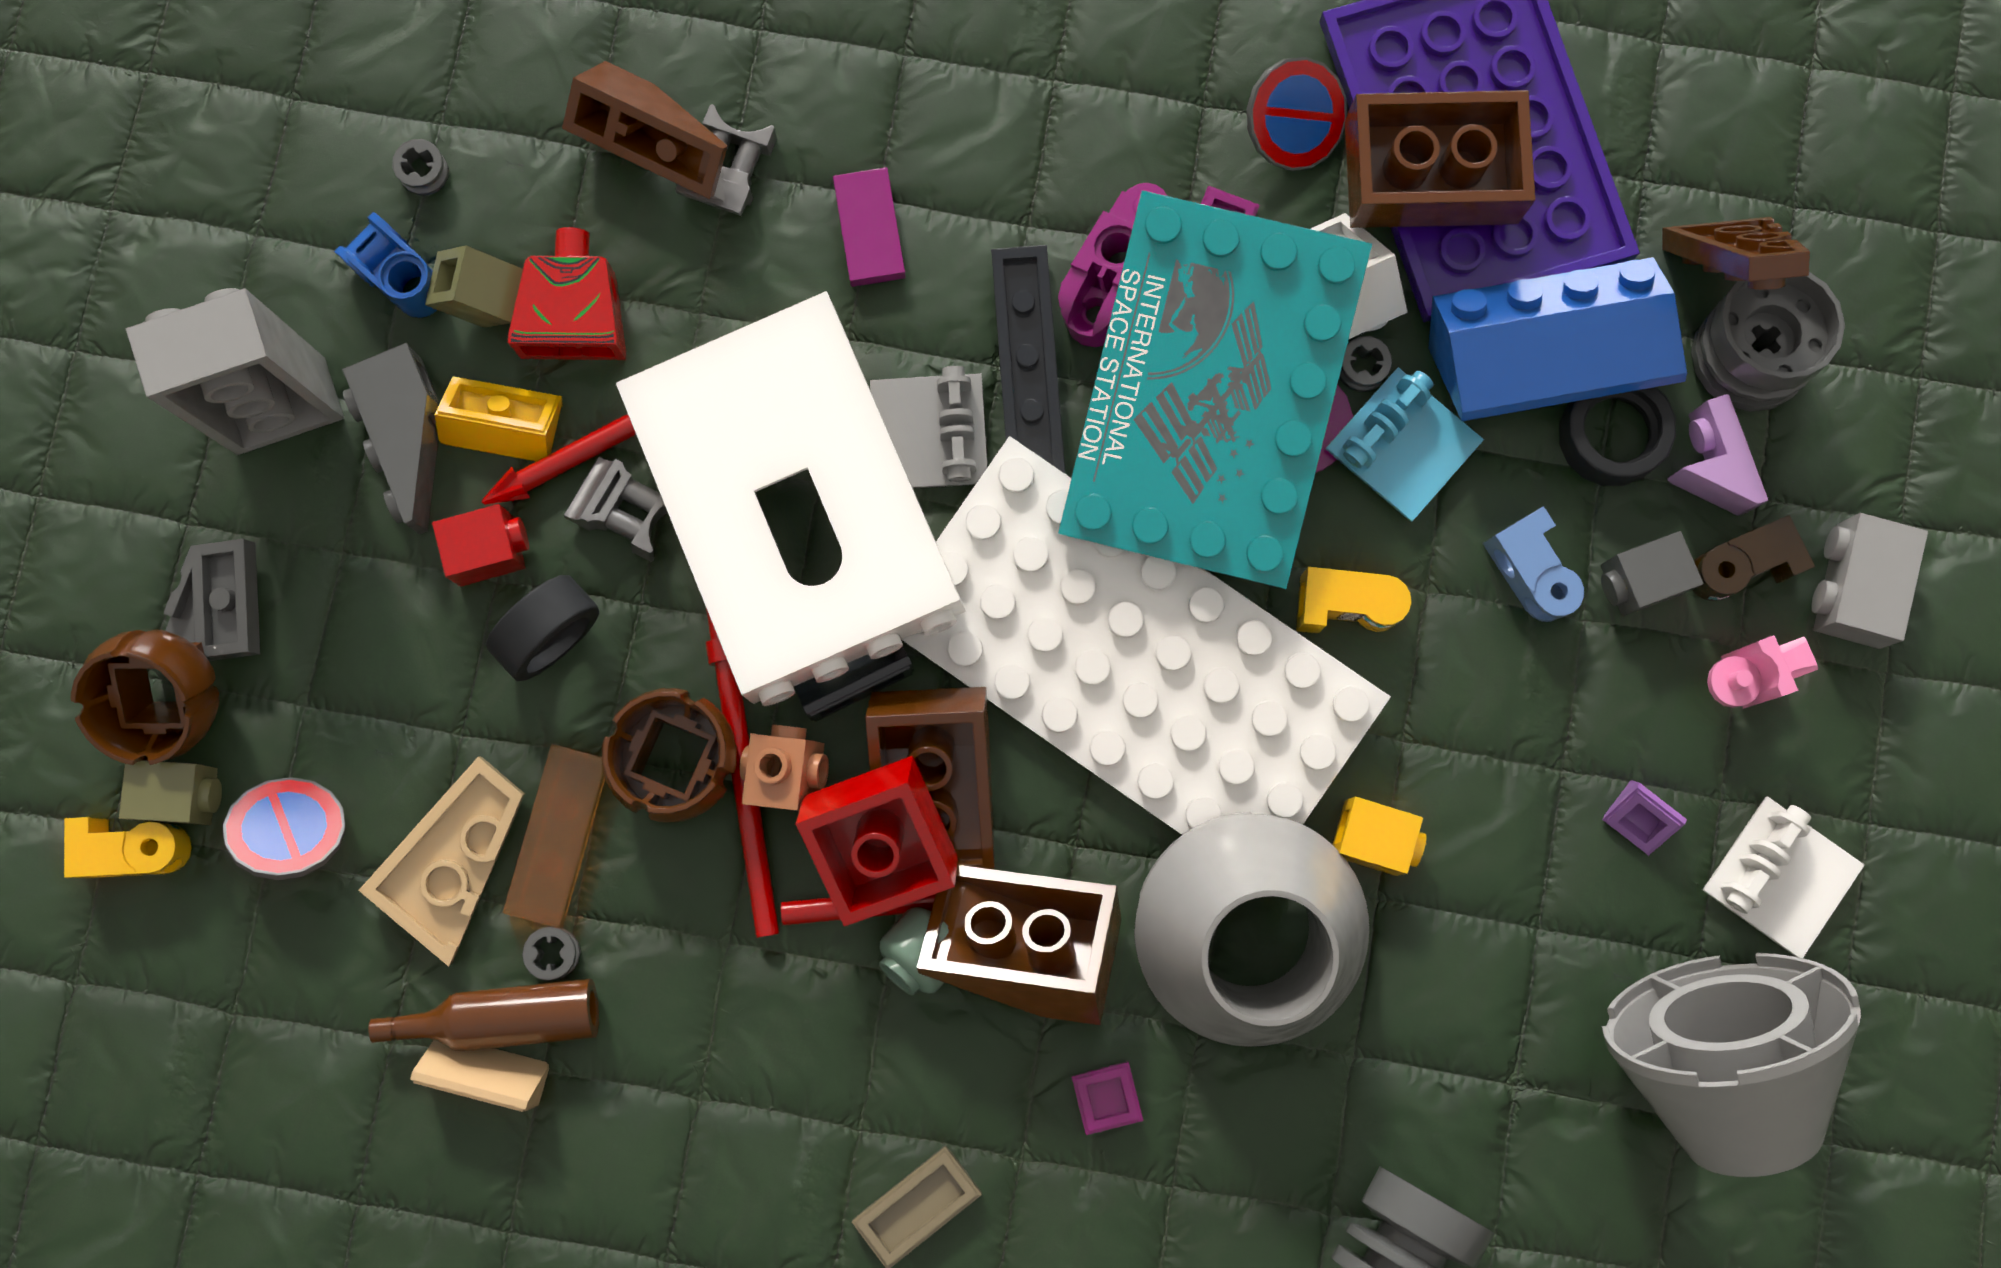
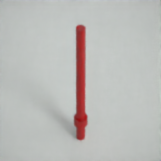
M706 608L711 639L705 642L709 666H715L721 711L734 732L737 744V767L735 774H731L756 938L779 934L760 806L742 804L745 781L740 776V759L744 748L749 746L750 742L743 696Z

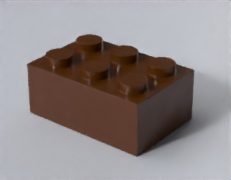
M1529 90L1356 94L1345 119L1350 228L1519 224L1535 202Z

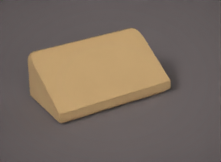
M433 1040L413 1069L410 1080H413L414 1084L524 1112L539 1105L549 1071V1064L545 1061L495 1048L455 1051L443 1043Z

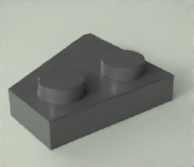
M237 539L190 546L180 571V584L171 593L164 610V614L171 616L165 631L181 636L189 642H202L204 655L209 661L260 655L256 543L246 539Z

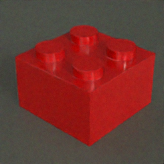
M913 755L804 795L796 826L844 927L955 887L958 855Z

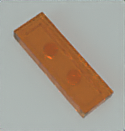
M551 744L504 906V914L563 928L605 782L601 763L602 757Z

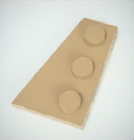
M477 757L358 891L449 967L453 963L525 793L483 757Z

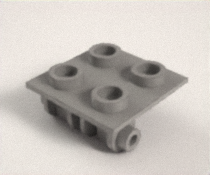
M947 366L942 368V376L870 380V391L912 488L976 485L987 469L982 373L965 374V369L962 366Z

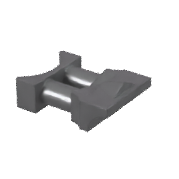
M711 104L704 118L703 125L726 145L729 146L730 142L739 145L731 168L722 166L715 195L711 199L705 198L680 185H677L675 191L677 194L741 216L745 207L751 205L753 200L751 176L761 153L768 156L771 155L777 140L776 132L773 125L751 132L736 130L721 119L715 106Z
M599 457L565 512L564 518L589 531L595 529L606 531L608 528L631 540L632 552L652 562L654 561V554L650 542L651 533L657 521L668 512L661 494L633 480L632 474L627 472L623 462L617 459L608 461ZM625 500L648 512V515L642 521L618 509L619 505Z

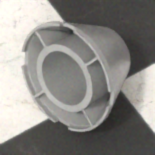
M1251 812L1236 813L1208 820L1192 828L1175 840L1160 855L1150 869L1139 894L1140 899L1136 912L1134 939L1140 967L1149 988L1161 1005L1178 1022L1199 1035L1220 1043L1248 1047L1267 1046L1297 1038L1311 1031L1328 1019L1344 1003L1353 990L1365 963L1369 943V915L1364 893L1356 874L1342 854H1339V851L1329 841L1313 829L1289 818L1252 814ZM1267 896L1288 898L1305 906L1309 921L1307 944L1297 964L1284 976L1264 985L1242 986L1227 982L1209 970L1208 950L1211 938L1218 924L1232 909L1248 900Z
M1756 953L1757 964L1722 966L1720 955L1705 957L1670 966L1638 980L1622 991L1607 1008L1609 1021L1607 1026H1602L1608 1051L1691 1160L1700 1167L1728 1176H1767L1785 1172L1802 1165L1817 1154L1822 1147L1861 1018L1858 995L1851 982L1834 969L1823 964L1788 955Z

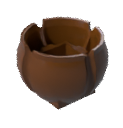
M134 630L120 633L99 645L89 654L73 681L71 702L83 705L80 713L75 717V721L85 738L106 756L129 765L146 760L150 765H154L189 751L206 736L214 722L220 701L218 689L213 685L216 679L215 672L204 655L202 642H189L181 636L164 630H151L147 632ZM147 669L159 670L172 683L176 701H153Z
M661 688L645 692L630 700L616 713L612 720L616 730L610 737H604L601 763L609 788L625 808L634 813L645 809L648 812L649 819L657 822H681L696 818L710 810L724 796L727 791L723 783L724 778L729 774H735L737 767V744L729 722L712 702L705 698L696 702L692 701L690 692L687 690ZM664 723L707 741L685 794L641 775Z

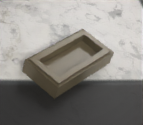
M945 1145L852 1220V1224L885 1268H891L979 1198L982 1192L947 1145Z

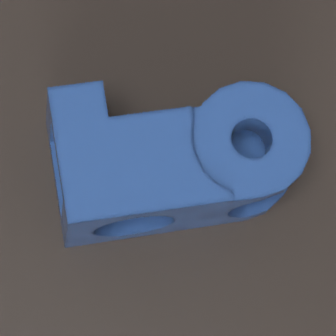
M1543 506L1484 542L1483 545L1524 609L1539 621L1551 622L1573 613L1580 607L1584 598V586L1580 577L1574 571L1562 566L1561 561L1543 535V533L1556 526Z

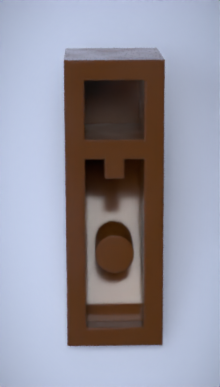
M607 61L573 77L562 126L563 130L705 198L711 199L714 197L728 145L655 84Z

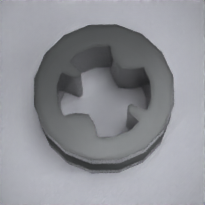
M411 139L403 143L393 156L392 167L395 175L411 193L419 196H429L438 192L446 184L449 177V166L439 149L431 142L424 139ZM419 158L427 163L431 170L423 177H420L411 166Z
M1362 336L1352 340L1347 345L1339 376L1342 383L1349 389L1357 392H1369L1376 389L1389 374L1392 366L1391 353L1388 347L1381 340L1371 336ZM1358 353L1363 359L1368 358L1370 355L1373 356L1377 362L1372 371L1377 374L1371 376L1366 370L1357 374L1352 368L1357 357L1351 355Z
M546 927L538 929L529 936L524 944L522 956L524 965L532 975L539 979L556 980L565 978L575 970L579 964L581 950L578 940L568 930L558 927ZM558 938L564 944V947L559 952L564 962L559 968H557L556 964H548L547 968H545L539 962L545 954L540 945L545 939H547L548 943H556Z

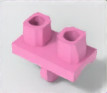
M1773 635L1722 655V660L1715 663L1709 671L1707 684L1709 692L1717 702L1732 708L1742 706L1744 709L1798 691L1794 679L1818 670V665L1804 637L1779 646Z

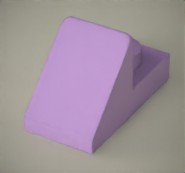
M1729 394L1707 400L1688 415L1691 421L1689 423L1690 440L1698 453H1703L1705 461L1683 467L1667 479L1673 485L1738 516L1755 509L1769 500Z

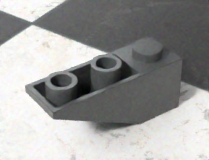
M405 343L342 369L350 387L343 391V397L353 418L357 422L362 420L364 422L370 439L363 441V447L374 470L377 473L384 472L390 490L384 492L383 496L390 514L396 523L404 522V524L418 534L428 532L438 448V434L434 414L440 402L422 358Z

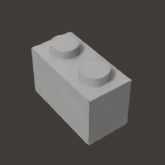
M1858 513L1834 526L1824 546V557L1829 559L1825 580L1818 584L1812 598V612L1817 613L1813 631L1877 649L1904 641L1928 531L1864 513Z

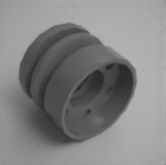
M1810 272L1809 276L1786 278V286L1778 289L1747 288V281H1737L1695 332L1691 350L1695 374L1707 392L1715 398L1729 394L1734 408L1749 412L1774 409L1793 398L1809 380L1814 378L1829 364L1840 349L1845 329L1841 304L1827 283ZM1754 345L1760 349V353L1754 350Z
M1379 1166L1361 1200L1370 1211L1382 1220L1378 1230L1375 1231L1360 1224L1349 1222L1345 1231L1367 1245L1368 1249L1364 1256L1338 1244L1331 1258L1343 1268H1444L1448 1260L1466 1267L1477 1268L1495 1233Z

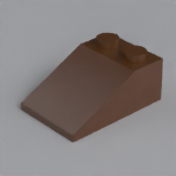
M986 687L871 692L865 716L870 771L913 755L958 855L957 865L995 870L990 735Z
M957 865L955 887L939 892L935 896L917 965L918 973L1041 1017L1101 1025L1122 921L1117 886ZM945 922L949 932L938 943L942 923Z

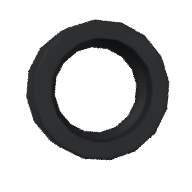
M1657 387L1570 402L1566 406L1559 422V445L1567 463L1582 478L1601 486H1625L1642 479L1669 456L1676 438V416L1668 398ZM1607 399H1618L1632 405L1642 415L1648 428V442L1645 450L1637 458L1627 462H1614L1602 457L1590 445L1585 434L1584 422L1589 410L1597 403Z
M559 575L544 582L518 601L498 621L490 632L485 645L488 651L515 681H526L555 664L588 633L599 616L598 605L570 575Z

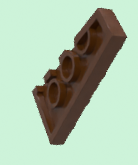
M1772 217L1662 228V250L1682 257L1683 264H1702L1704 272H1724L1725 280L1747 281V288L1768 290L1783 288L1786 286V278L1809 276L1810 251L1798 240H1791L1792 235L1788 231L1782 232V226L1779 223L1774 224Z

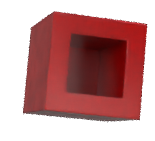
M500 504L432 522L445 577L461 587L526 569L522 555L523 551L529 550L526 529L520 517L513 518V515Z

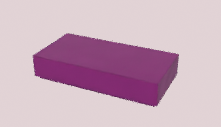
M888 168L833 176L851 287L905 279V269Z

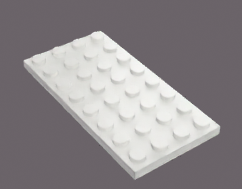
M1009 436L936 541L966 612L955 616L956 624L940 633L925 636L922 630L902 640L967 686L986 687L987 699L1182 835L1208 820L1236 813L1251 812L1252 814L1272 815L1289 818L1303 824L1391 696L1205 569L1058 534L1071 478Z

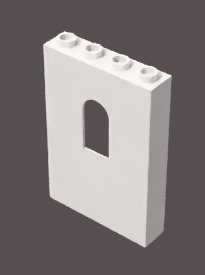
M827 291L616 383L741 695L751 703L755 704L761 701L763 706H769L784 701L795 694L794 686L814 677L818 683L832 680L849 670L847 663L869 654L871 659L887 656L903 646L902 639L922 630L925 636L940 633L956 624L955 616L966 612ZM807 469L842 550V563L837 574L828 582L817 586L800 584L789 575L755 492Z

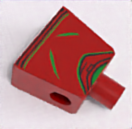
M574 227L559 228L556 230L555 256H530L525 260L508 333V344L520 359L626 360V345L615 272L607 258L589 256L590 233L588 231Z

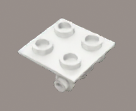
M1767 796L1707 882L1703 891L1792 955L1803 958L1864 867V864L1807 825L1811 820V816L1806 811L1794 805H1790L1786 810Z

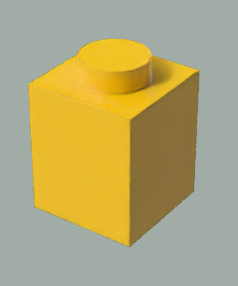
M1353 797L1344 802L1332 845L1349 862L1395 876L1408 874L1410 866H1418L1425 849L1426 834L1419 832L1423 817L1359 797Z

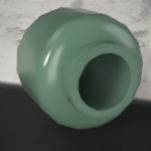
M911 907L880 941V952L883 957L879 962L881 970L894 984L909 995H914L917 991L929 994L935 993L944 984V982L919 974L917 970L931 911L923 907ZM945 922L942 923L938 943L941 942L949 932L948 926Z

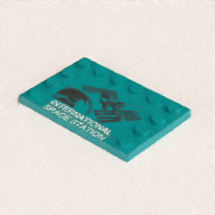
M1142 190L1058 534L1286 589L1372 243Z

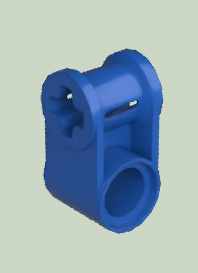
M372 212L367 217L369 225L347 247L339 246L334 251L371 287L375 286L405 314L411 317L422 318L430 316L437 311L425 305L433 270L375 212ZM421 277L419 285L414 290L402 293L403 287L409 280Z

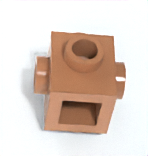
M772 725L771 736L750 734L749 746L744 748L740 759V776L745 781L742 804L800 811L804 795L823 789L826 785L829 761L827 755L823 754L825 743L806 740L807 729L791 726Z

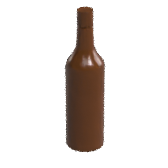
M593 979L459 992L450 995L436 1008L425 1013L371 1019L368 1027L369 1038L372 1043L395 1041L396 1039L428 1038L439 1041L455 1051L594 1038L597 1036L599 1028L598 997Z

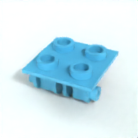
M1398 367L1326 447V450L1412 522L1484 439L1430 394L1429 390L1434 384L1425 373L1416 371L1411 376Z

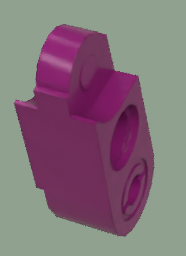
M1136 184L1126 192H1121L1110 212H1102L1061 283L1058 299L1062 318L1071 337L1082 345L1091 347L1104 346L1124 262L1114 264L1108 262V260L1116 253L1127 252L1141 191L1167 196L1165 191L1156 184ZM1101 306L1095 323L1088 321L1086 317L1088 309Z

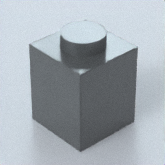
M1681 531L1617 554L1601 564L1604 572L1601 575L1604 594L1613 606H1618L1622 617L1683 595L1703 585V581Z

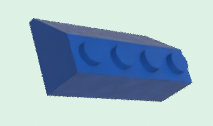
M1654 257L1432 296L1429 350L1461 421L1686 381L1687 369L1675 293Z

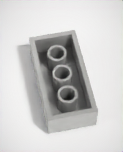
M236 288L217 290L208 294L204 299L205 302L182 310L177 308L158 310L149 314L145 318L146 322L126 328L146 397L236 455L344 419L325 357L246 288L241 290Z

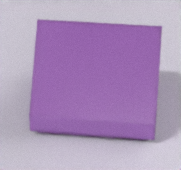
M1630 780L1602 819L1648 856L1684 826L1687 821L1685 817L1641 783Z

